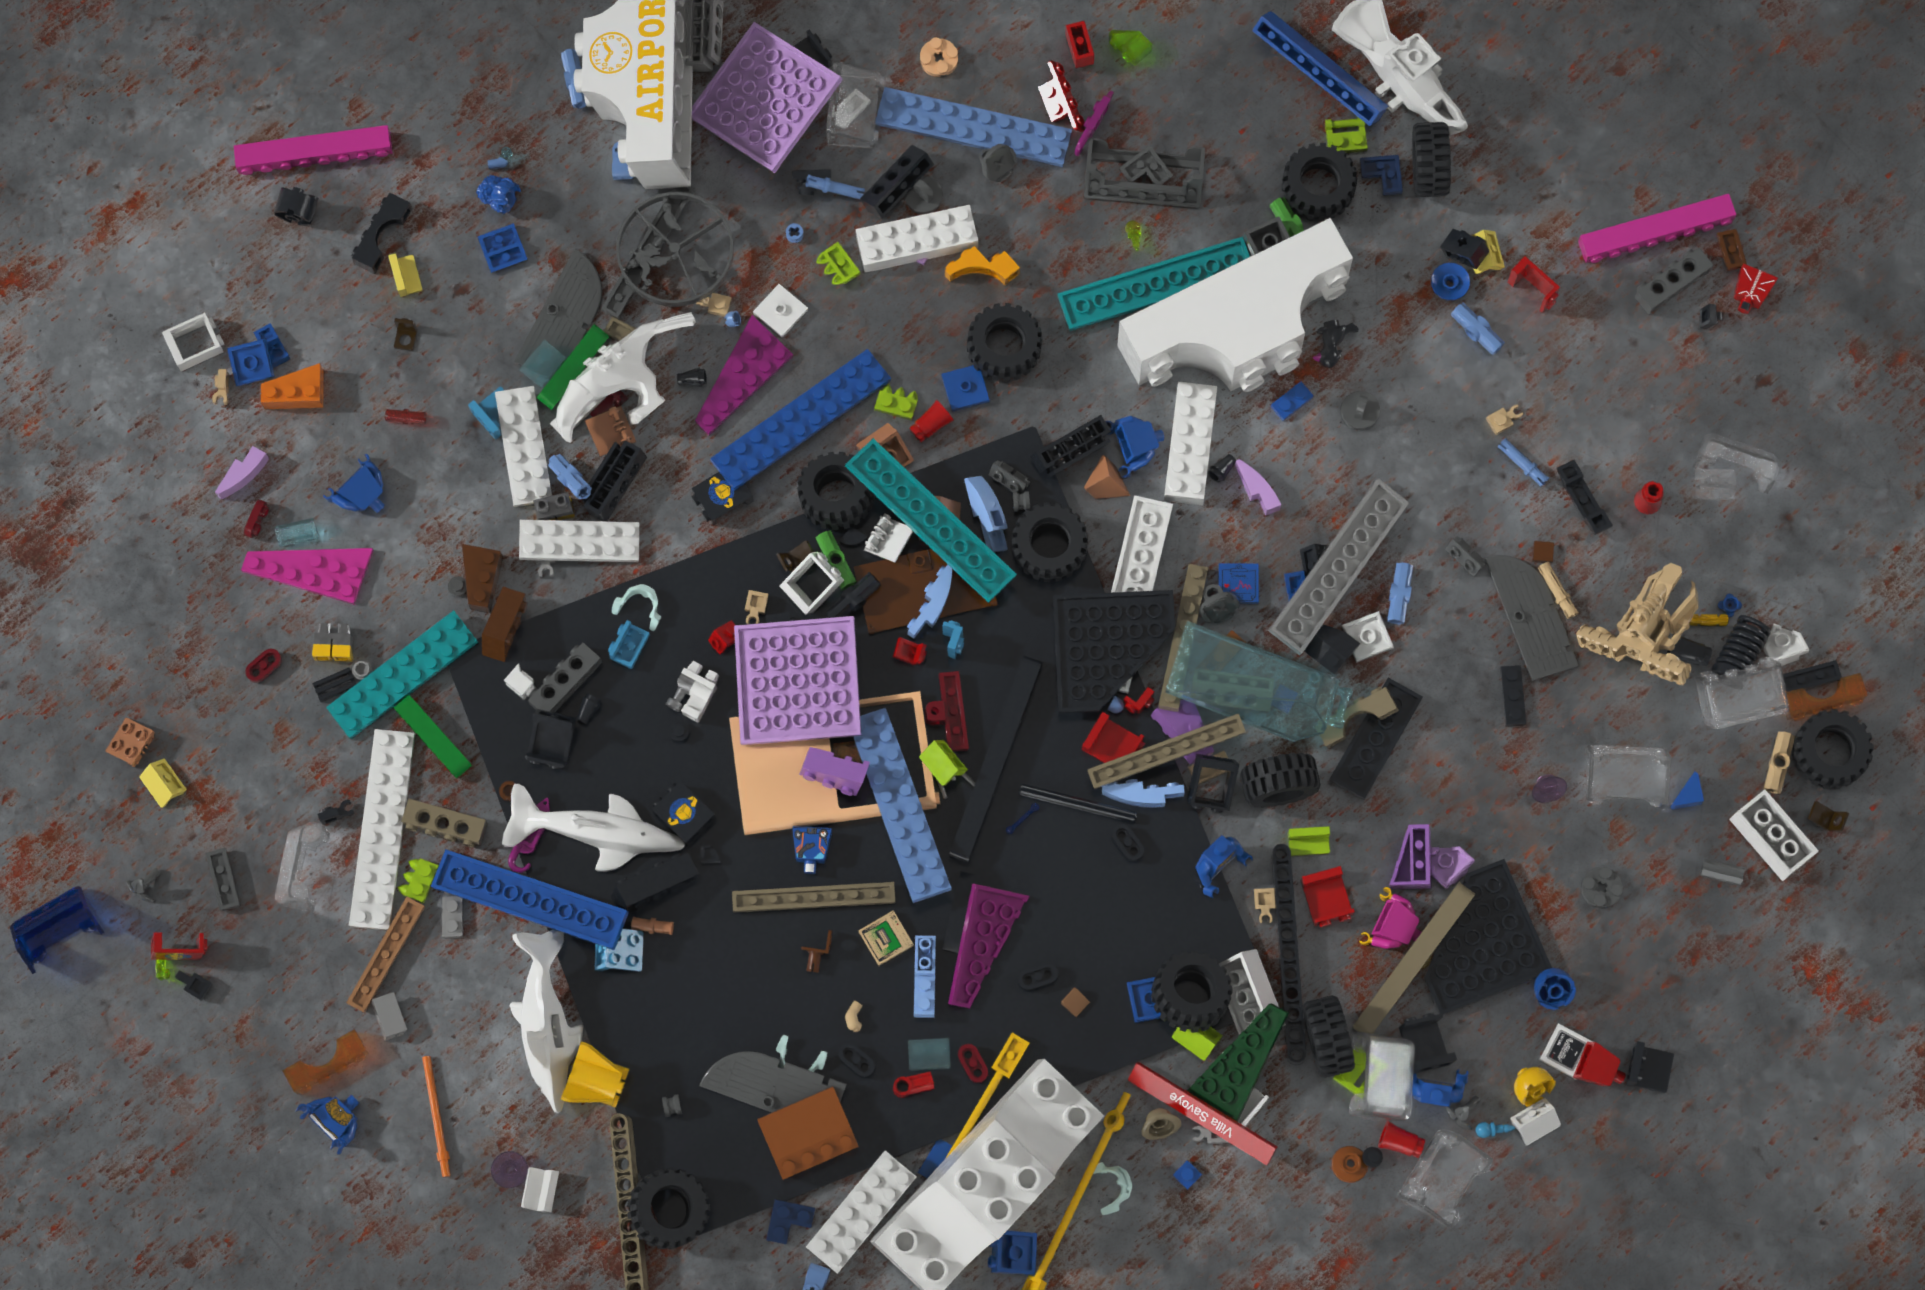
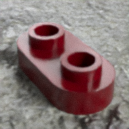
M260 499L257 500L246 523L244 536L253 538L255 535H259L261 521L267 517L269 512L267 502Z
M267 649L246 667L245 674L247 678L254 683L263 681L281 665L282 657L280 653L275 649ZM271 657L275 658L273 663H269ZM259 670L260 674L258 676H254V671Z
M972 1044L961 1046L958 1051V1058L969 1079L974 1083L984 1082L988 1077V1068L977 1048ZM966 1052H971L972 1057L967 1059L965 1058L964 1054ZM980 1070L982 1075L977 1077L974 1075V1072Z

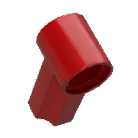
M931 1072L899 1077L893 1085V1092L899 1098L935 1089ZM905 1083L908 1086V1090L900 1092L897 1089V1085Z

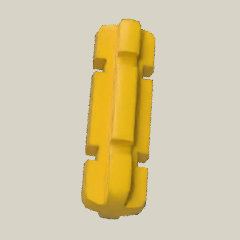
M1694 614L1689 625L1716 626V624H1719V626L1728 625L1729 618L1727 614H1720L1719 616L1717 614H1701L1700 616Z

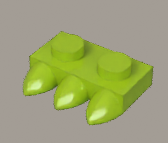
M839 242L824 250L817 258V264L829 263L825 267L824 274L836 273L832 279V284L834 285L843 283L845 285L860 275L859 269Z
M887 384L879 391L874 411L912 421L918 403L917 393L913 391L905 397V392L901 387L892 394L891 386Z
M421 858L408 861V863L415 872L403 874L409 885L403 884L397 888L403 896L424 904L439 865Z

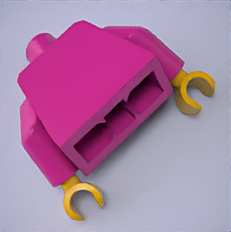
M1384 887L1383 890L1389 893V895L1383 896L1379 894L1380 899L1386 903L1371 933L1374 937H1370L1367 932H1363L1361 935L1368 936V940L1366 942H1359L1363 946L1371 943L1372 946L1384 949L1399 948L1401 945H1408L1410 940L1416 941L1422 932L1416 929L1419 918L1415 915V910L1409 900L1396 893L1391 894V889Z

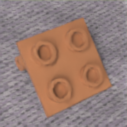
M622 406L612 407L607 412L585 420L600 457L608 453L614 442H617L620 447L624 441L631 444L636 442Z
M126 717L105 752L135 767L142 758L140 753L145 755V752L142 751L143 748L148 750L146 745L149 746L155 738V732Z

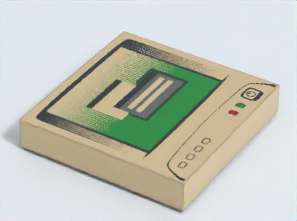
M894 910L858 930L878 966L914 946Z

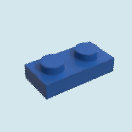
M1300 381L1272 403L1271 408L1284 421L1313 399L1314 395Z

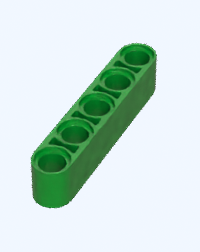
M594 324L536 398L552 410L564 395L570 380H575L586 367L583 362L589 357L592 359L609 338V335Z
M410 695L393 707L456 779L472 767L465 756Z

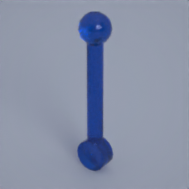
M1033 803L1028 812L1012 826L1006 828V832L1012 834L1014 829L1033 811H1038L1039 805Z

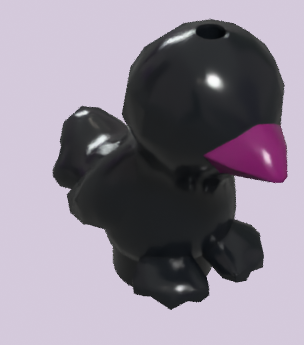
M1339 320L1324 322V327H1320L1316 331L1317 334H1322L1324 345L1322 350L1312 358L1325 368L1334 367L1342 357V350H1337V346L1343 341L1345 335L1359 331V328L1353 323L1340 326Z

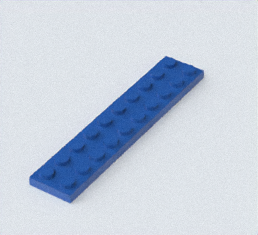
M866 349L711 457L710 461L735 491L891 381V377L871 352Z
M445 849L431 884L433 889L615 950L629 913L627 910L447 849Z

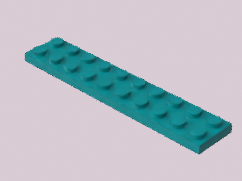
M1239 237L1057 293V297L1068 329L1072 331L1147 308L1249 258L1250 255L1244 238Z
M874 438L846 463L845 467L988 603L1016 577L1017 574Z

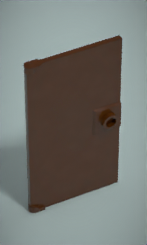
M932 549L899 556L896 562L885 559L853 567L857 582L868 572H871L881 584L866 599L867 601L863 606L869 635L908 626L913 618L917 619L921 614L919 610L925 602L929 603L925 599V588L931 581L933 583L938 578L936 574L942 566L946 567L948 565ZM952 569L949 595L939 618L996 606V596L988 603Z

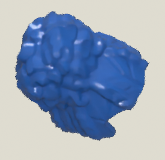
M489 175L478 186L476 193L481 202L491 205V208L495 211L505 214L510 212L517 199L515 191L521 192V189L512 179Z

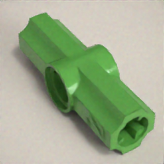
M1280 197L1270 204L1269 207L1275 217H1280L1290 237L1304 231L1299 216L1297 214L1294 215L1285 197Z
M831 530L815 537L822 553L828 559L827 562L832 567L837 568L844 579L839 586L841 591L855 585L857 582ZM834 557H839L841 562L833 564L831 560Z

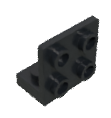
M1637 1041L1633 1045L1626 1085L1666 1093L1674 1054L1645 1047V1043Z

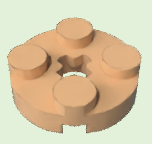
M937 37L932 38L922 47L920 52V63L923 70L933 77L951 74L958 65L957 48L948 40ZM942 54L944 60L935 61V55Z

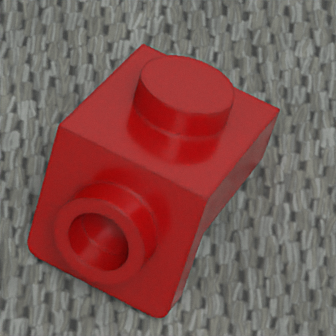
M732 620L715 629L708 639L711 646L719 654L724 653L728 646L735 643L734 626L736 625Z
M900 637L897 639L892 657L912 665L920 664L926 657L927 652L925 649L927 645L924 643L917 644Z
M1148 687L1137 702L1126 696L1124 698L1125 708L1131 713L1136 712L1140 715L1145 707L1149 708L1155 701L1153 698L1155 691Z

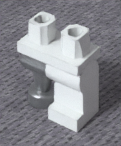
M693 661L687 669L684 668L682 670V674L677 681L678 689L674 697L667 700L666 705L679 712L682 708L681 700L685 694L690 695L681 712L684 716L699 723L713 694L717 690L716 683L719 675L709 670L705 678L699 676L703 666Z

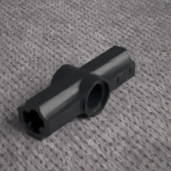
M868 572L855 585L846 588L840 595L841 598L826 611V614L829 618L846 617L852 612L859 610L865 605L866 599L881 586L880 582L871 572Z

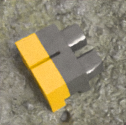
M568 492L533 500L537 520H556L555 516L558 520L575 517L572 500Z
M319 624L318 633H314L312 657L315 661H333L334 659V661L353 662V637L349 624H338V633H331V624Z

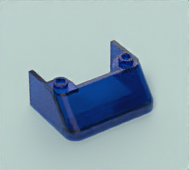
M80 886L66 891L16 920L10 926L15 948L32 974L36 973L34 963L38 964L45 959L46 949L81 929L83 932L91 933L98 929L101 935L104 933L99 917Z

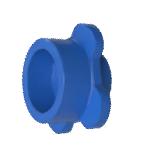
M1729 593L1723 601H1719L1718 608L1723 609L1728 617H1732L1737 609L1742 608V603L1733 594Z

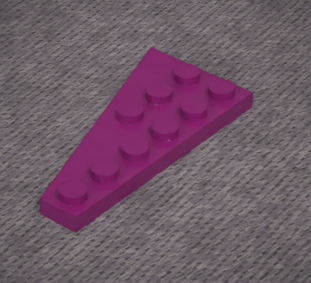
M753 315L749 319L695 419V423L708 436L793 357V354Z
M972 884L948 1004L966 1008L971 1007L981 988L980 984L985 975H988L994 958H997L1011 932L1010 928L1015 919H1018L1024 902H1027L1029 898L1028 895Z

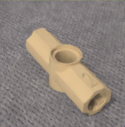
M1780 731L1777 733L1763 790L1769 793L1781 794L1795 739V736L1791 733ZM1775 759H1781L1784 763V766H1777L1775 764Z

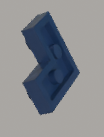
M1399 155L1360 158L1361 179L1381 177L1383 195L1402 194Z
M774 1199L766 1240L787 1244L791 1224L811 1228L815 1207Z

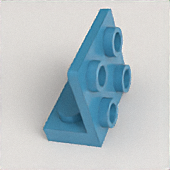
M502 387L497 388L479 404L474 400L468 404L471 413L495 440L502 435L495 392L504 391Z
M622 929L615 950L596 944L595 971L608 969L642 971L643 931Z

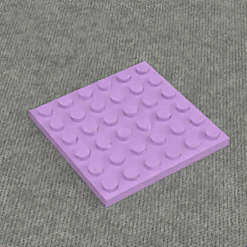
M753 22L692 106V120L775 173L843 79L838 74Z
M854 616L734 626L741 745L862 736Z

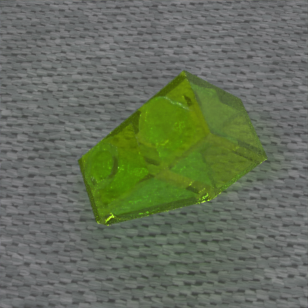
M1111 30L1109 32L1110 45L1114 49H1119L1123 58L1134 66L1152 52V43L1140 31Z

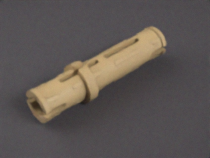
M1549 562L1540 565L1538 570L1554 594L1556 604L1560 605L1567 619L1573 618L1579 612L1574 607L1570 594L1564 590Z

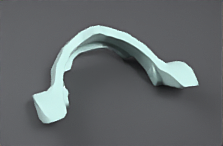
M640 584L630 587L622 598L616 597L612 606V614L618 615L622 606L631 596L642 594L645 598L649 597L653 604V610L650 613L651 622L649 629L651 631L656 629L661 616L656 612L658 598L653 588Z
M786 1035L781 1037L776 1051L780 1053V1068H784L788 1041V1036ZM821 1051L817 1060L808 1070L812 1072L816 1069L822 1070L827 1059V1052Z
M1103 1162L1098 1163L1093 1174L1114 1173L1118 1177L1117 1184L1121 1186L1119 1197L1101 1209L1102 1215H1108L1119 1211V1204L1130 1197L1132 1182L1126 1170L1120 1166L1106 1167Z

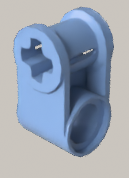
M618 142L615 143L612 148L613 180L633 179L634 177L629 175L628 165L620 163L618 158Z
M811 1263L802 1290H823L831 1269Z

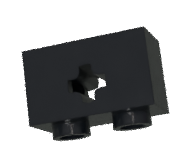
M1452 229L1440 246L1446 258L1474 269L1479 267L1489 253V249L1485 244L1486 241L1483 238L1471 236L1464 230Z

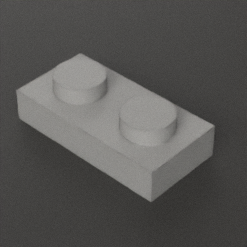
M457 896L442 897L443 938L463 937V898Z

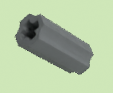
M1704 859L1700 876L1740 886L1745 868Z

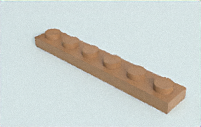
M409 897L405 898L346 1003L366 1013L372 999H374L425 908L424 905Z

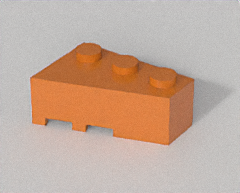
M318 363L261 383V404L264 409L324 408V370L321 364Z

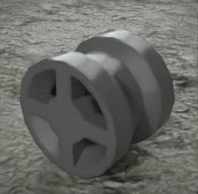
M1025 491L1023 494L1013 492L1014 512L1022 509L1030 511L1029 491Z
M675 1094L671 1098L662 1097L666 1117H670L671 1114L675 1113L677 1115L682 1114L679 1094Z

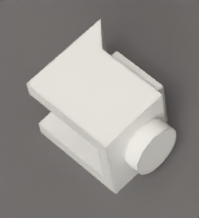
M519 663L504 679L506 685L522 699H525L527 696L529 697L530 693L536 688L533 678L523 670L521 671Z

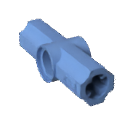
M567 49L561 53L566 86L569 89L573 108H584L586 106L584 94L582 92L577 93L574 86L575 69H582L579 57L575 49Z
M1464 302L1459 304L1451 313V316L1465 328L1466 334L1473 341H1478L1491 355L1496 354L1505 344L1491 329L1488 321L1482 316H1477Z
M561 454L553 455L549 459L548 466L557 475V479L568 490H571L579 500L587 499L591 495L592 488L582 478L583 475L571 463L569 464Z
M1396 563L1394 580L1390 589V606L1387 616V622L1399 625L1405 623L1407 604H1409L1412 589L1410 584L1413 565L1409 563Z

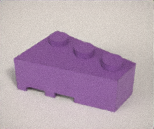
M1193 697L1181 700L1179 712L1164 710L1158 707L1150 715L1153 720L1159 723L1163 728L1162 731L1166 735L1168 734L1170 738L1204 726ZM1210 746L1186 755L1184 758L1189 764L1195 763L1196 754L1211 756L1214 753V749Z
M810 747L799 775H802L808 781L820 782L824 787L839 789L845 795L856 796L864 781L870 762L864 760L863 764L853 762L852 757L846 756L845 759L835 757L833 752Z
M1429 824L1408 825L1393 877L1389 884L1391 890L1432 889L1431 829Z

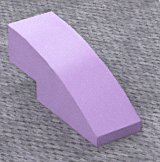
M252 446L243 462L235 459L215 491L218 498L224 499L234 494L254 479L268 462L269 457L267 454Z
M1240 459L1236 460L1235 468L1250 501L1258 499L1265 516L1279 511L1281 503L1268 482L1251 466Z

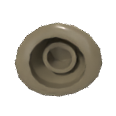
M1156 1108L1146 1116L1145 1123L1141 1129L1142 1136L1149 1140L1166 1138L1179 1130L1181 1120L1167 1109Z

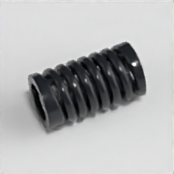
M1740 615L1737 619V624L1733 626V631L1730 632L1726 640V644L1723 645L1719 657L1715 660L1716 663L1712 666L1710 675L1728 687L1742 689V682L1747 680L1746 675L1750 674V668L1754 667V662L1758 659L1757 655L1761 653V649L1765 646L1764 643L1767 642L1771 634L1770 628L1755 618ZM1746 622L1759 626L1761 630L1753 625L1747 624Z

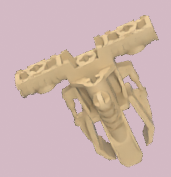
M1672 563L1665 565L1661 571L1647 578L1641 593L1635 600L1630 602V608L1617 623V628L1620 632L1617 637L1603 627L1594 628L1584 624L1576 633L1580 647L1588 648L1590 651L1600 655H1606L1610 659L1614 658L1618 662L1625 656L1636 661L1639 660L1643 662L1640 670L1648 671L1652 675L1656 674L1658 677L1670 682L1674 681L1678 685H1684L1686 679L1689 678L1691 664H1686L1674 654L1667 653L1665 655L1659 653L1661 649L1674 650L1675 644L1681 638V634L1690 628L1689 623L1699 608L1695 583L1691 581L1690 595L1670 616L1669 612L1663 608L1671 591L1682 576V568ZM1670 633L1674 634L1671 639L1668 638Z

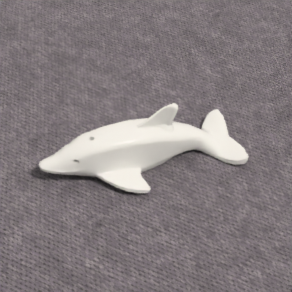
M514 784L512 788L511 817L502 839V844L505 847H514L538 829L545 828L597 847L600 851V857L595 870L598 872L616 870L641 853L673 852L685 847V843L680 837L657 828L652 824L643 822L634 807L618 795L609 794V809L607 813L598 811L543 812L535 805L526 788L520 784Z
M551 930L541 935L521 932L514 934L513 940L517 946L531 956L533 962L527 977L523 1001H513L510 1003V1008L513 1016L521 1024L522 1040L531 1075L540 1087L541 1092L549 1100L553 1111L560 1113L564 1105V1101L560 1099L566 1086L568 1067L578 1052L584 1031L583 1024L571 1028L567 1025L562 1006L551 984L549 969L562 948L564 933L557 930Z

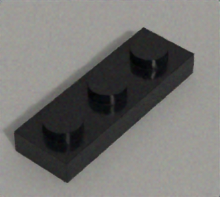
M1837 660L1781 674L1778 676V680L1785 696L1841 681L1842 676Z
M1521 665L1501 666L1505 727L1526 725Z

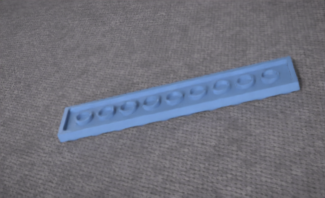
M884 87L875 125L979 149H987L997 144H1005L1013 148L1016 157L1059 167L1064 166L1072 129Z
M886 708L860 716L862 736H853L862 764L864 760L870 762L866 775L912 902L915 903L951 891V885Z

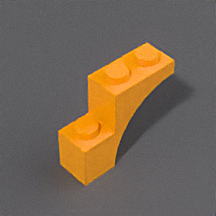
M974 246L971 249L967 248L964 250L957 261L953 260L945 267V277L951 282L965 274L981 273L998 279L1006 286L1020 274V267L1005 251L1001 254H995L991 258V262H989Z

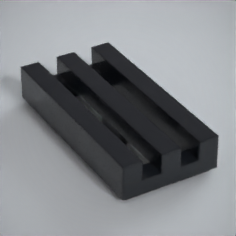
M348 667L312 684L320 702H323L348 691L357 683L351 669ZM347 674L349 675V676L344 677V678H342V679H340V680H338V681H335V682H333V683H331V684H328V685H326V686H324V687L319 688L320 686H322V685H324V684H327V683H329V682H331V681H333V680H336V679H338V678H340V677H343V676H345V675H347ZM350 680L352 682L325 695L321 694Z

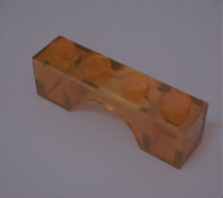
M1861 673L1842 677L1837 682L1835 694L1831 697L1815 698L1801 688L1783 693L1780 699L1787 720L1794 719V721H1799L1806 718L1805 715H1817L1823 710H1840L1844 708V705L1850 703L1851 706L1863 703L1868 694Z
M355 1029L336 1039V1053L327 1064L313 1067L300 1060L282 1070L296 1094L301 1093L302 1095L312 1089L311 1086L316 1083L322 1084L330 1079L329 1076L335 1072L337 1074L342 1073L348 1069L347 1066L353 1062L355 1064L366 1058L365 1055L369 1052Z

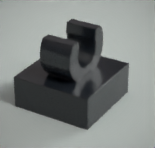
M1708 304L1700 309V328L1708 329L1718 324V320L1723 321V312H1716L1715 304Z

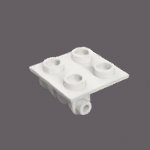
M884 514L880 516L878 526L874 527L875 532L872 531V535L865 542L864 550L896 562L913 531L907 525L894 521L889 515Z

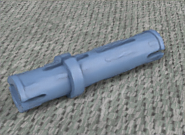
M808 175L806 180L808 181V183L806 182V187L822 190L823 193L831 192L860 200L865 192V188L831 181L827 177L823 179Z
M1507 438L1501 442L1502 444L1498 445V448L1540 487L1546 483L1545 481L1549 480V477L1537 467V464L1535 462L1532 463Z

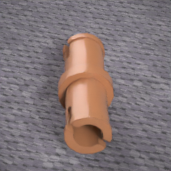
M633 917L631 929L649 931V934L656 932L672 935L674 922L658 921L656 918L643 919Z

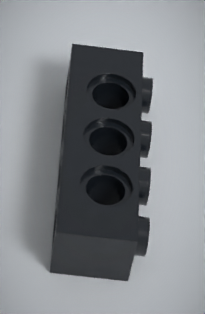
M911 145L860 198L861 202L870 213L883 219L916 182L930 170L934 163L925 151Z

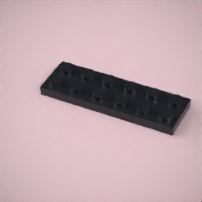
M1389 677L1382 689L1386 687L1389 690L1399 711L1383 720L1367 713L1329 781L1363 800L1368 795L1423 696Z

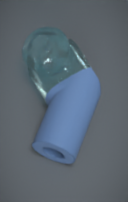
M503 147L498 159L488 160L489 170L506 167L513 158L511 148Z

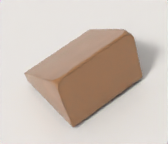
M1075 987L1061 1002L1075 1017L1090 1003Z

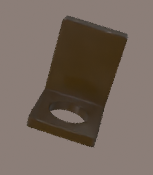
M395 318L394 323L397 327L394 348L413 351L418 330L415 322L407 318ZM403 335H408L411 338L408 345L400 344L399 340Z
M804 541L789 553H778L777 557L784 570L788 572L794 571L814 551L809 542Z
M1814 801L1808 820L1827 831H1843L1849 813L1833 811L1822 803ZM1842 817L1840 824L1835 826L1837 819Z

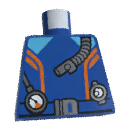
M793 826L796 861L804 863L805 874H816V863L824 864L826 862L832 830L831 828Z

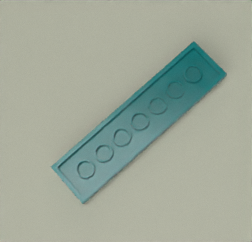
M453 610L326 708L346 735L352 739L401 702L406 696L413 693L476 645L478 641Z

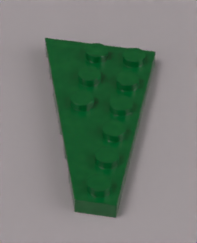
M1272 1003L1268 1004L1186 1091L1238 1122L1289 1012Z

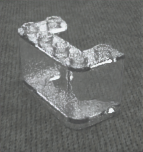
M1771 657L1760 658L1758 663L1746 666L1745 670L1737 671V669L1725 671V674L1720 676L1713 674L1712 671H1705L1700 673L1701 676L1695 677L1704 724L1712 729L1725 728L1790 711L1781 663L1771 659Z

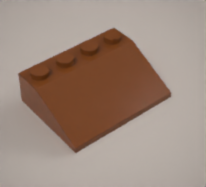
M833 1086L757 1119L782 1179H786L859 1147Z

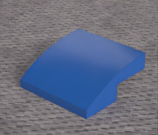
M514 223L478 236L491 273L528 260Z

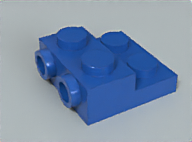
M1006 1231L999 1240L989 1245V1247H992V1255L988 1257V1267L991 1268V1273L1036 1274L1037 1233Z

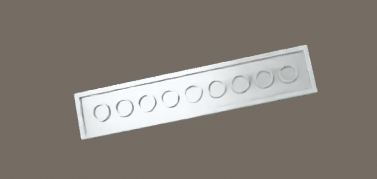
M1134 495L1111 593L1153 591L1173 504ZM1132 677L1118 692L1128 694Z
M379 729L374 731L349 927L387 931L391 925L404 824L401 821L407 804L416 735L412 732Z

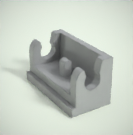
M394 992L372 999L371 1004L384 1041L403 1035L407 1028Z

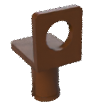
M833 930L828 931L826 950L801 946L802 950H808L807 952L809 953L806 971L811 972L814 963L813 972L819 973L821 955L830 953Z

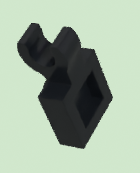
M344 800L339 808L327 807L322 809V812L318 813L321 824L325 825L340 820L344 816L355 814L353 810H345L347 805L352 804L351 801Z
M179 970L175 976L176 979L186 984L183 990L200 1001L203 1000L212 986L211 982L195 972L190 977Z

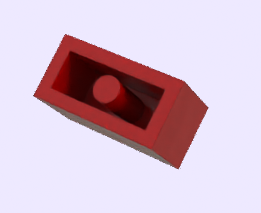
M1085 21L1066 25L1065 35L1075 69L1094 64V51Z

